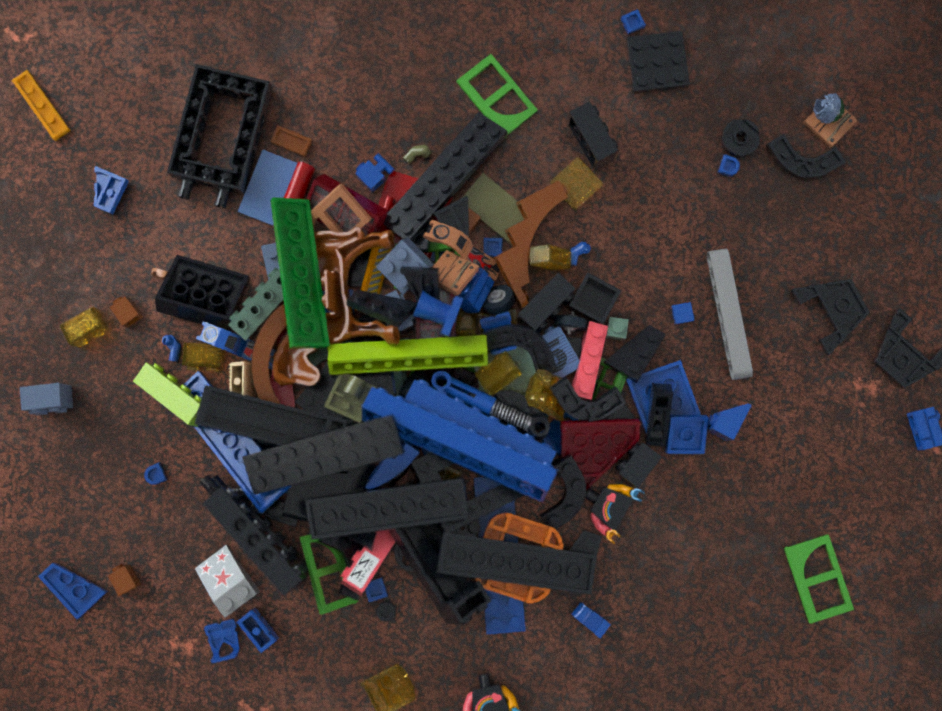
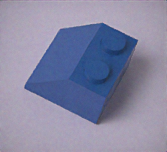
M748 403L710 415L707 431L724 441L734 440L752 405Z

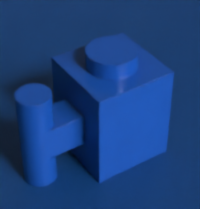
M379 153L374 157V160L378 163L376 166L368 160L366 163H361L355 173L356 177L371 193L386 181L385 176L382 174L384 170L389 175L395 170Z

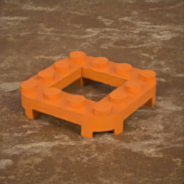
M510 513L494 515L487 523L483 538L503 541L505 533L542 544L541 547L563 550L562 538L555 528ZM475 578L476 581H480L486 590L531 604L543 600L551 590L548 588Z

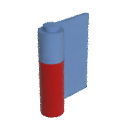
M262 150L238 213L274 226L270 200L273 197L304 199L315 168L304 162L298 161L296 163Z

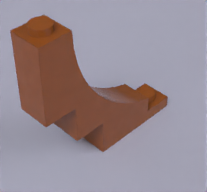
M560 180L516 202L524 220L505 229L513 247L493 257L507 286L514 292L515 301L519 308H523L529 303V296L526 290H522L521 287L530 283L528 256L534 233L547 213L558 203L568 198L567 188Z

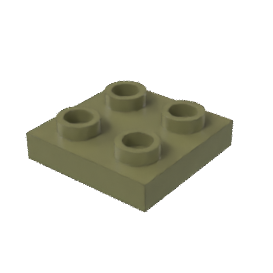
M339 374L324 407L361 423L362 405L371 388L377 389V387L353 375Z

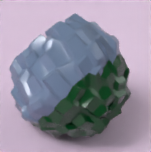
M836 93L825 95L826 99L824 100L816 99L813 111L817 119L822 123H834L841 119L844 114V102Z

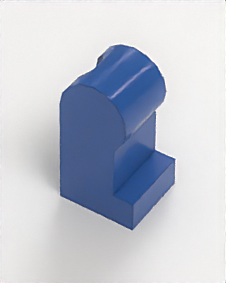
M582 602L578 604L571 614L600 639L611 625Z

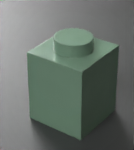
M609 317L606 324L608 326L606 339L624 341L627 335L629 320Z

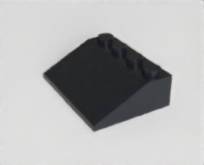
M176 255L155 297L156 311L201 325L204 321L230 331L231 327L228 324L231 320L229 318L236 310L239 311L249 275Z

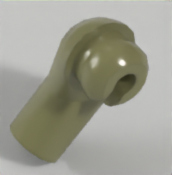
M427 145L413 146L403 159L410 164L417 156L422 155V157L428 158L431 155V150Z

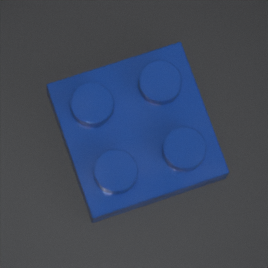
M670 415L665 452L667 454H705L709 417L707 415Z

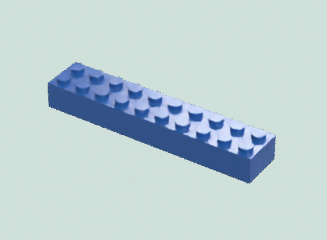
M371 388L362 405L363 422L394 414L401 439L543 503L557 472L551 464L538 462L529 454L523 455L511 446L498 444L497 440L491 437L485 438L476 430H467L456 421H447L438 413L427 412L422 406L418 404L412 405L400 396L394 397L385 389Z

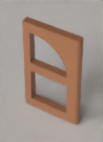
M341 183L311 210L314 232L318 217L330 231L344 232L326 212L340 197L361 220L351 230L356 227L362 228L372 218Z

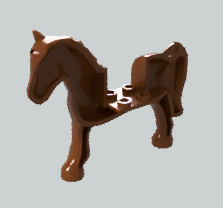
M359 227L349 232L330 230L314 232L320 279L323 287H325V295L322 296V302L326 309L332 311L325 313L329 343L340 344L360 336H379L386 340L388 344H398L400 341L398 328L392 325L386 326L380 320L367 323L359 322L354 317L353 309L347 306V299L350 297L348 277L351 264L360 254L368 249L378 246L384 249L394 248L395 238L393 232L386 230L380 233L372 232L365 236L364 231ZM287 335L279 343L273 355L274 382L277 381L281 386L295 383L308 386L315 385L321 379V373L310 362L308 356L321 348H290Z

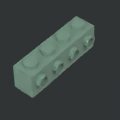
M276 267L268 275L270 279L266 283L262 282L255 289L256 295L253 298L249 296L242 304L244 308L240 312L236 310L229 318L231 322L228 326L245 341L251 337L283 301L280 270Z

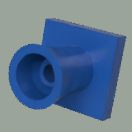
M422 291L413 317L441 324L442 327L439 335L448 337L463 298L455 296L452 299L451 305Z

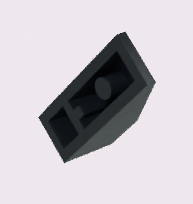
M652 383L646 445L661 447L666 445L673 400L671 384Z

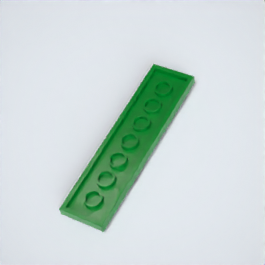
M273 197L270 202L290 348H328L330 343L325 307L322 302L323 293L309 199Z

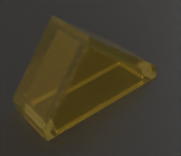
M460 307L457 314L456 337L475 336L476 313H466Z

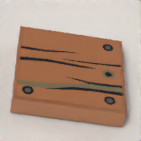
M845 109L842 118L834 123H822L817 119L814 112L803 123L831 148L858 120Z
M448 250L443 253L432 267L439 268V287L456 296L461 293L479 271L478 265Z

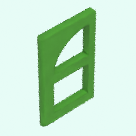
M492 54L488 55L456 81L481 113L506 129L508 135L538 112L537 108ZM492 65L506 84L484 101L469 81ZM513 90L528 109L515 115H503L495 112L490 107Z
M311 534L300 537L320 615L353 603L356 604L358 600L348 597L328 604L325 603L319 577L340 571L341 575L346 568L345 559L339 551L320 543L319 539L311 540ZM310 543H319L326 546L334 554L337 563L317 569Z
M829 534L784 548L809 624L854 610ZM825 545L833 570L805 578L804 566L807 558L816 548ZM836 578L844 604L816 612L808 587Z

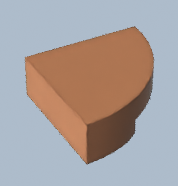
M153 268L151 275L164 280L168 272Z

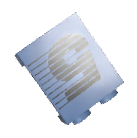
M554 326L549 327L544 331L545 334L543 335L550 346L557 366V371L543 375L548 386L576 371L579 364V359L560 326L557 328Z

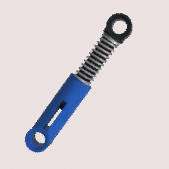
M438 371L433 375L432 388L445 391L448 397L452 399L459 398L465 402V405L471 408L476 407L488 416L494 414L498 418H504V421L507 420V423L510 421V424L513 423L517 427H523V430H526L535 440H543L548 435L550 424L545 418L529 417V415L525 416L526 414L522 415V412H516V409L513 410L509 406H503V403H497V398L451 377L445 371ZM443 379L447 384L445 386H438L436 382ZM541 425L544 428V432H536L534 426Z

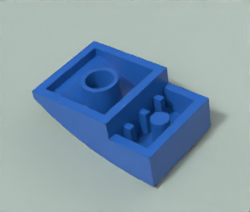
M404 441L405 453L381 460L367 479L365 488L369 490L378 487L401 473L420 453L419 447Z

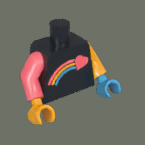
M610 484L607 487H602L599 493L591 488L587 490L585 499L593 503L589 509L591 512L590 518L595 528L606 536L612 544H615L612 540L613 535H617L620 538V535L615 530L633 500L642 501L637 498V494L640 492L645 494L643 490L634 489L624 484Z
M489 673L478 675L480 686L472 687V692L467 694L463 705V711H520L515 695L506 686L500 685L499 682L491 683Z

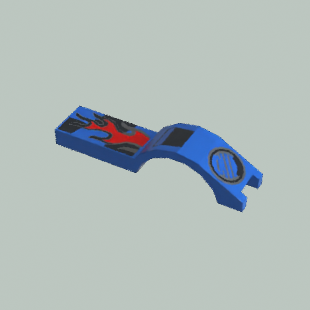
M203 321L202 325L204 328L201 335L196 337L197 340L252 361L254 341L249 339L245 341L238 334ZM274 349L271 350L269 358V369L272 370L273 355L276 352Z

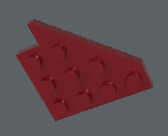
M640 420L561 421V459L571 454L584 476L586 490L639 441Z

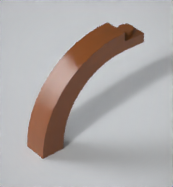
M284 303L271 313L261 327L253 347L251 364L252 378L259 399L278 404L280 402L272 389L268 369L270 353L274 342L281 331L287 326Z

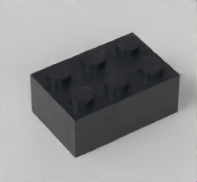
M589 101L569 112L567 124L595 171L614 160L618 151V144L614 138L611 139L609 136V129L604 121L601 122L597 107L595 105L592 106Z
M557 273L518 314L517 320L522 325L541 333L548 324L546 321L549 318L553 320L560 313V307L562 305L567 306L573 299L575 288L560 273Z

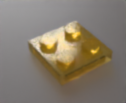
M579 157L574 159L550 181V184H553L560 180L566 186L568 198L565 200L574 210L580 207L603 186L600 179Z

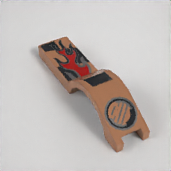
M435 220L430 221L429 225L432 226L430 233H424L423 237L425 239L451 247L460 257L478 265L479 268L484 269L488 273V276L494 282L496 281L500 270L493 258L473 246L469 237L458 229Z

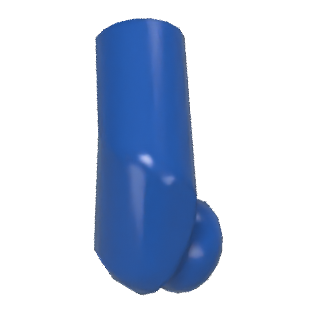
M580 242L572 247L567 265L577 266L578 257L583 253L588 254L591 246L586 242Z
M173 335L163 336L162 343L170 349L169 361L178 362L181 344Z

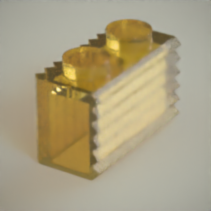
M549 244L531 246L529 254L530 265L548 270L569 269L571 267V251Z
M93 306L59 325L68 344L74 347H81L87 344L88 339L103 335L104 330L108 328L98 309Z
M184 342L182 366L187 367V370L199 371V368H206L207 372H218V369H224L225 350L210 344Z
M507 351L498 354L494 360L488 363V366H482L478 372H475L483 389L491 396L523 374Z

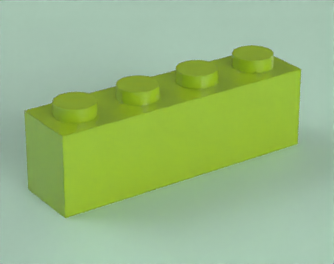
M146 362L133 382L186 424L197 427L198 425L195 424L202 397L191 394L192 390L188 386L177 383L178 379L170 373L168 375L164 373L165 369L159 364L154 363L152 365Z

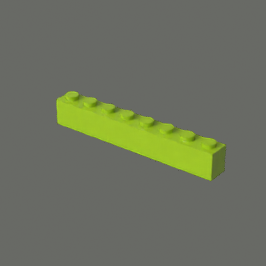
M486 335L400 340L398 344H388L386 341L330 344L328 347L330 375L488 366Z

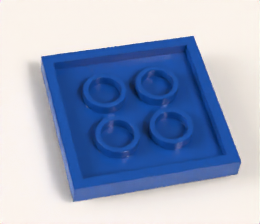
M681 360L643 373L637 383L629 378L626 379L645 434L647 432L652 383L672 385L673 400L670 415L701 414Z

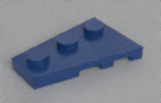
M55 562L38 576L76 619H80L108 592Z

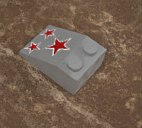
M227 545L195 568L213 603L224 618L261 592Z

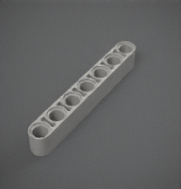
M727 248L708 251L707 262L730 376L732 380L752 377L753 369L729 251Z

